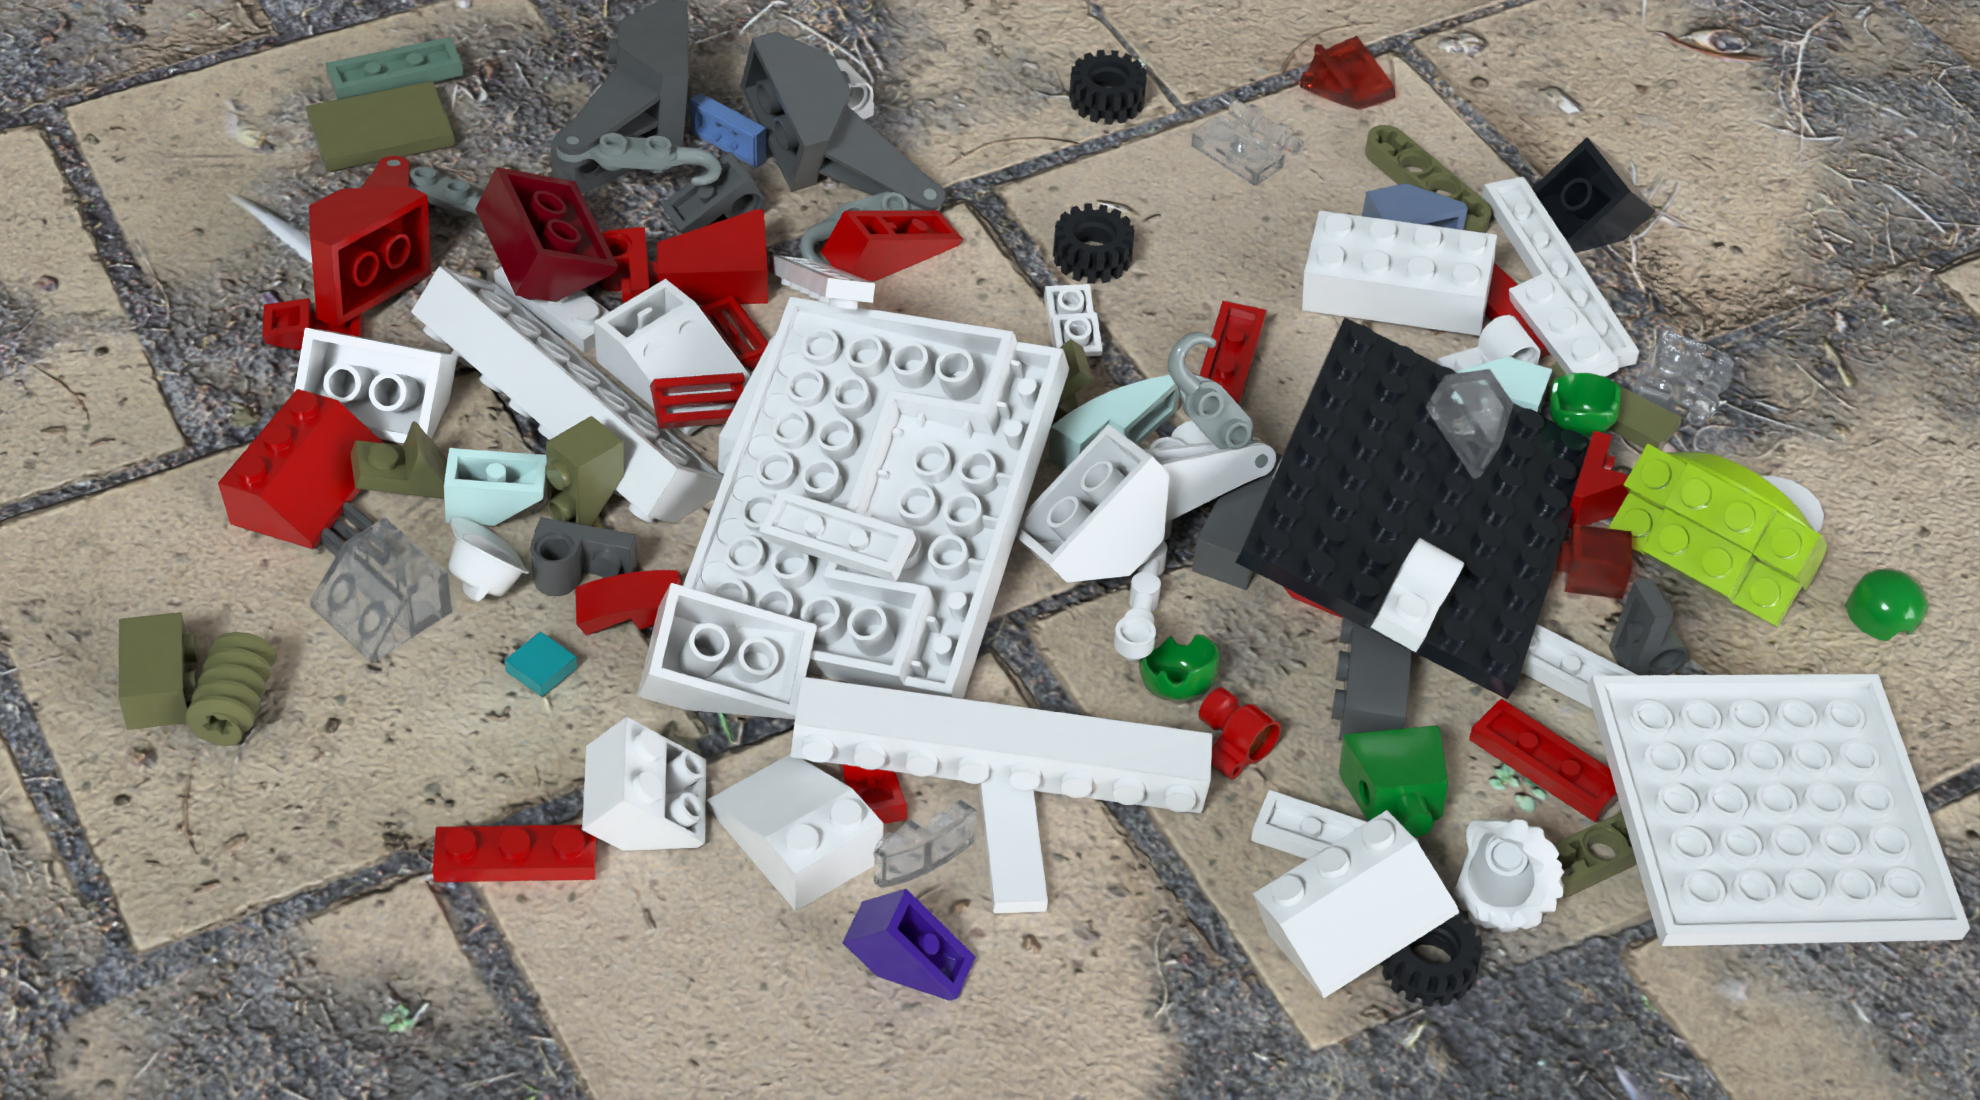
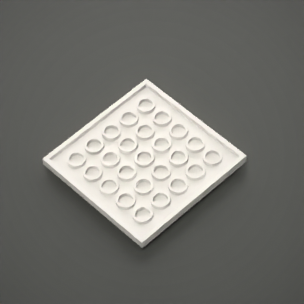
M1879 674L1597 675L1591 677L1587 691L1660 946L1963 940L1970 926Z

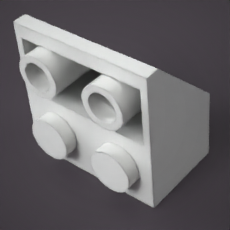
M628 717L622 719L586 746L583 831L623 851L698 848L705 843V758Z

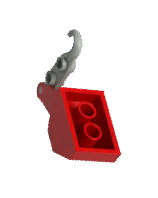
M388 156L378 161L377 166L361 188L340 189L309 205L310 243L317 319L339 327L432 274L428 203L444 209L447 214L452 216H463L468 213L478 215L475 208L481 196L473 187H470L467 181L453 180L437 174V171L431 167H417L410 170L408 159L401 156Z

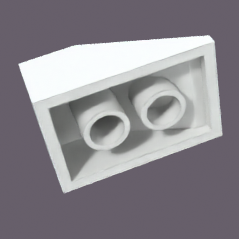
M671 583L658 607L637 697L691 711L795 719L801 678L806 677L817 625Z
M791 754L707 799L706 807L794 911H797L882 862L883 822L851 787L807 761L790 757Z

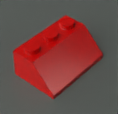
M296 389L218 482L230 524L313 550L320 542L324 528L330 529L344 512L342 506L345 502L349 501L351 503L361 490L355 488L351 461V451L355 440L374 443L383 442L338 400Z

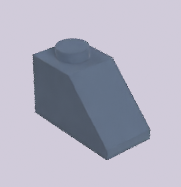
M1404 183L1367 191L1362 216L1464 230L1468 208L1464 202Z

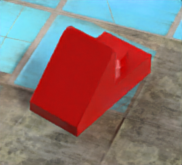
M1597 431L1593 432L1570 507L1574 509L1568 528L1577 529L1615 516L1629 493L1623 486L1629 475L1613 471L1616 457L1607 454L1612 439L1611 435Z

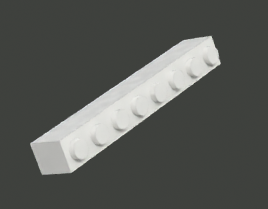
M802 677L790 757L807 759L812 762L848 764L869 770L879 769L909 773L919 777L930 776L959 780L970 784L985 782L1012 785L1014 788L1022 791L1034 790L1067 795L1073 798H1090L1118 802L1124 805H1141L1170 809L1175 812L1202 814L1211 782L1212 733Z

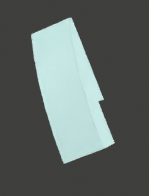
M1170 375L1150 378L1119 387L1095 397L1072 410L1050 428L1048 460L1065 470L1108 424L1139 446L1178 411L1180 393L1177 385L1173 382Z

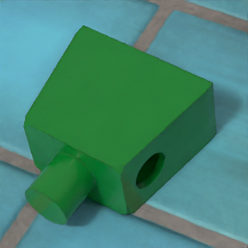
M1438 725L1343 734L1339 775L1368 822L1387 810L1413 837L1427 834L1433 827V821L1439 820L1443 816L1447 792V772Z

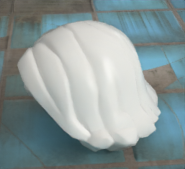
M1489 817L1488 819L1481 818L1470 821L1466 829L1468 852L1453 892V896L1458 900V907L1463 911H1468L1469 921H1472L1475 926L1482 925L1484 928L1498 927L1501 933L1516 931L1519 928L1529 929L1536 927L1541 923L1542 913L1555 912L1556 898L1563 896V884L1560 878L1564 871L1562 863L1557 860L1559 856L1557 848L1550 840L1545 838L1544 831L1540 826H1528L1527 821L1524 819L1511 820Z

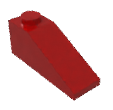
M939 210L844 211L822 248L821 253L832 267L868 281H877L960 245L963 238Z

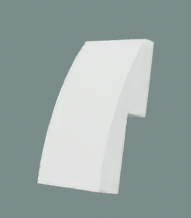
M1090 284L1045 286L1044 302L1053 347L1060 348L1072 339L1084 348L1086 357L1102 356L1103 350L1098 315L1093 310Z

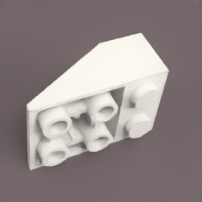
M666 279L594 321L596 361L653 408L650 384L654 379L743 372L745 382L742 386L744 390L751 377L696 302ZM731 389L663 394V396L731 391ZM734 403L702 407L666 408L667 414L731 409L734 407ZM702 426L679 427L678 429L688 436Z

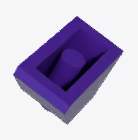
M907 889L862 901L842 942L877 977L948 1001L957 999L976 957Z

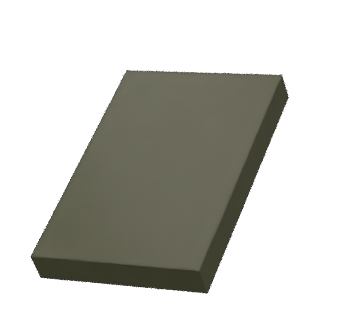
M433 81L306 106L307 119L326 172L378 162L380 159L388 156L404 157L455 146L454 133Z

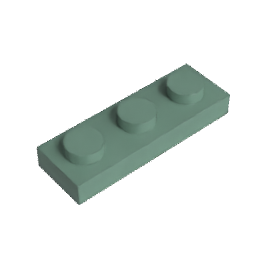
M451 37L325 63L327 77L337 100L429 81L440 82L449 78L463 76L462 62Z

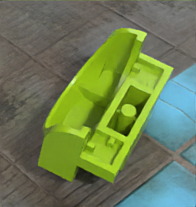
M1648 443L1623 484L1629 493L1605 532L1609 538L1776 628L1779 627L1800 589L1805 592L1808 590L1827 549V543L1822 535L1813 529L1799 508L1777 487L1755 472L1717 455L1691 451L1663 452Z

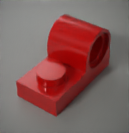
M645 227L613 229L602 232L618 268L615 274L596 283L607 291L622 292L623 304L649 289Z

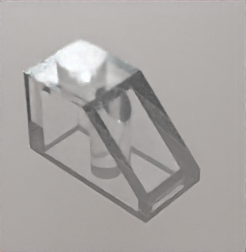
M1490 369L1445 375L1425 407L1472 478L1481 477L1501 446L1513 408V402Z

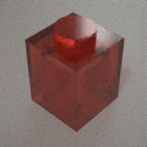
M1573 524L1569 542L1561 543V550L1557 559V571L1565 572L1564 592L1623 599L1632 569V531Z

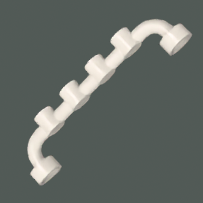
M1163 437L1155 440L1151 444L1150 449L1185 444L1176 438ZM1173 520L1165 523L1164 540L1153 551L1151 557L1137 568L1138 573L1133 576L1129 597V604L1132 609L1125 614L1124 618L1119 620L1115 628L1114 647L1119 654L1131 663L1140 661L1141 658L1148 656L1154 649L1156 629L1151 612L1157 608L1159 602L1161 581L1158 576L1165 569L1167 555L1165 540L1171 535Z

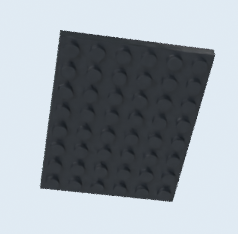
M1344 317L1235 563L1410 650L1371 628L1402 563L1420 537L1463 561L1464 565L1450 592L1439 607L1424 641L1414 653L1508 699L1516 688L1574 508L1570 507L1591 440L1583 437L1578 432L1569 429L1564 430L1557 423L1541 416L1538 412L1523 408L1501 397L1493 389L1483 387L1457 374L1451 368L1441 366L1415 353L1411 348L1399 345L1373 332L1369 327Z

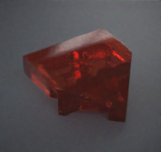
M1354 36L1327 49L1321 44H1316L1313 60L1307 72H1303L1299 80L1301 88L1356 110L1368 108L1396 98L1393 83L1358 36Z

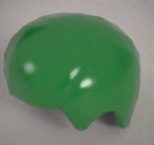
M1569 373L1557 377L1553 381L1549 402L1551 418L1562 429L1578 432L1582 436L1593 435L1594 431L1604 433L1618 419L1621 407L1620 386L1605 376L1592 373Z
M1892 568L1876 569L1866 573L1855 584L1845 604L1849 619L1862 632L1882 641H1888L1902 631H1906L1907 635H1911L1916 630V627L1922 623L1928 611V603L1923 588L1910 575L1901 570H1893Z
M1196 634L1187 645L1178 644L1173 636H1169L1157 649H1153L1148 656L1140 659L1139 671L1146 689L1153 695L1172 702H1191L1200 699L1214 684L1220 654L1217 645L1204 635Z

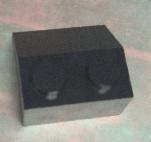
M1588 137L1532 188L1574 253L1623 241L1655 212L1654 208L1613 157Z

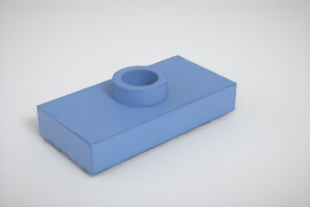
M701 92L690 99V126L692 134L727 153L731 151L736 158L755 168L760 167L767 161L766 127Z

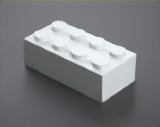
M1319 210L1304 271L1302 311L1480 336L1493 274L1497 235Z

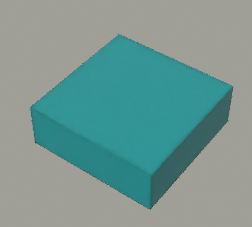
M541 631L504 660L506 672L541 697L578 668L577 656Z

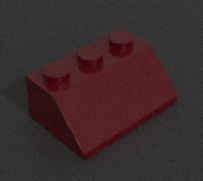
M496 167L475 210L516 296L527 300L540 299L557 302L615 274L618 265L575 181Z

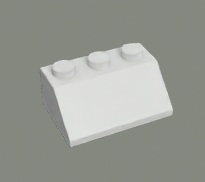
M305 328L294 392L296 389H301L338 400L379 439L404 444L413 421L417 422L429 438L432 439L450 402L458 355L328 330Z
M1387 810L1253 893L1269 937L1323 998L1459 913L1456 903L1416 839Z

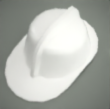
M455 517L450 520V525L456 539L449 559L448 569L456 578L462 581L463 592L472 600L478 602L486 594L503 596L522 573H530L524 567L515 549L491 530L464 518Z

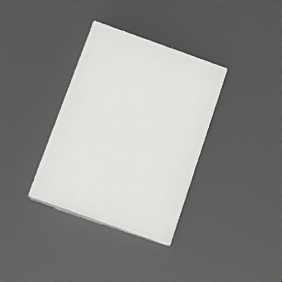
M789 297L683 586L816 624L817 627L807 669L808 673L851 684L963 699L1069 372L1064 350L1017 342L1014 331L857 307L856 310L828 306L829 303ZM779 490L913 530L916 542L897 581L894 582L764 541L759 533V529Z

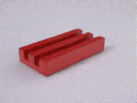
M731 295L699 307L743 367H747L750 372L754 371L768 345V341L735 297ZM721 311H727L755 350H749L740 338L737 329L732 323L728 322Z
M743 372L654 379L650 384L658 429L726 424L733 409L667 414L666 408L702 407L734 403L735 406L743 392L742 384L745 382ZM731 389V391L663 396V394Z

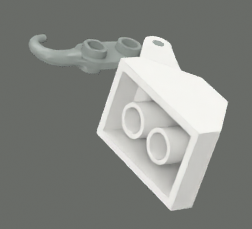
M1194 332L1179 339L1171 349L1168 358V372L1178 387L1185 414L1211 442L1143 450L1108 424L1023 513L1016 538L1067 583L1130 576L1151 557L1153 551L1164 540L1165 523L1245 483L1265 476L1273 469L1276 463V453L1269 445L1256 437H1252L1253 424L1250 417L1220 384L1212 379L1192 373L1186 366V354L1193 346L1197 344H1204L1210 348L1216 346V340L1209 334Z

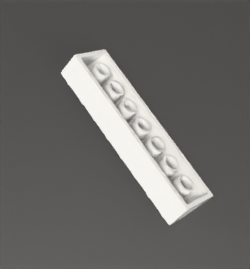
M438 267L411 311L412 314L425 324L423 331L434 340L452 347L453 351L451 354L458 355L457 361L467 367L476 368L482 373L479 378L480 381L496 392L505 393L511 399L508 403L509 406L527 418H534L540 424L538 431L549 440L591 415L618 436L624 445V477L613 494L624 496L630 502L628 509L634 515L649 523H653L655 519L676 523L716 498L724 475L718 472L717 469L668 428L658 429L657 419L502 288L497 284L445 267Z

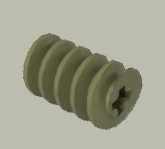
M243 632L225 633L215 638L209 648V656L204 662L203 672L198 678L197 688L192 695V703L186 711V723L192 733L209 743L222 746L237 745L242 740V732L249 731L255 722L254 714L259 710L260 698L266 690L265 683L270 678L271 666L276 661V650L269 642L259 636Z

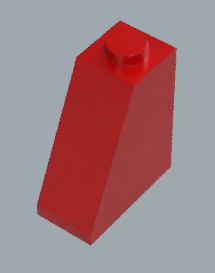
M755 209L657 242V261H648L649 288L666 279L696 302L697 305H706L731 295L735 297L739 304H768L764 209Z

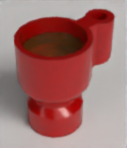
M1224 687L1213 690L1205 698L1199 709L1198 716L1201 721L1213 730H1222L1218 740L1212 746L1211 765L1230 780L1238 777L1248 763L1256 764L1262 761L1273 750L1280 738L1281 724L1257 705L1244 704L1240 706L1239 699Z

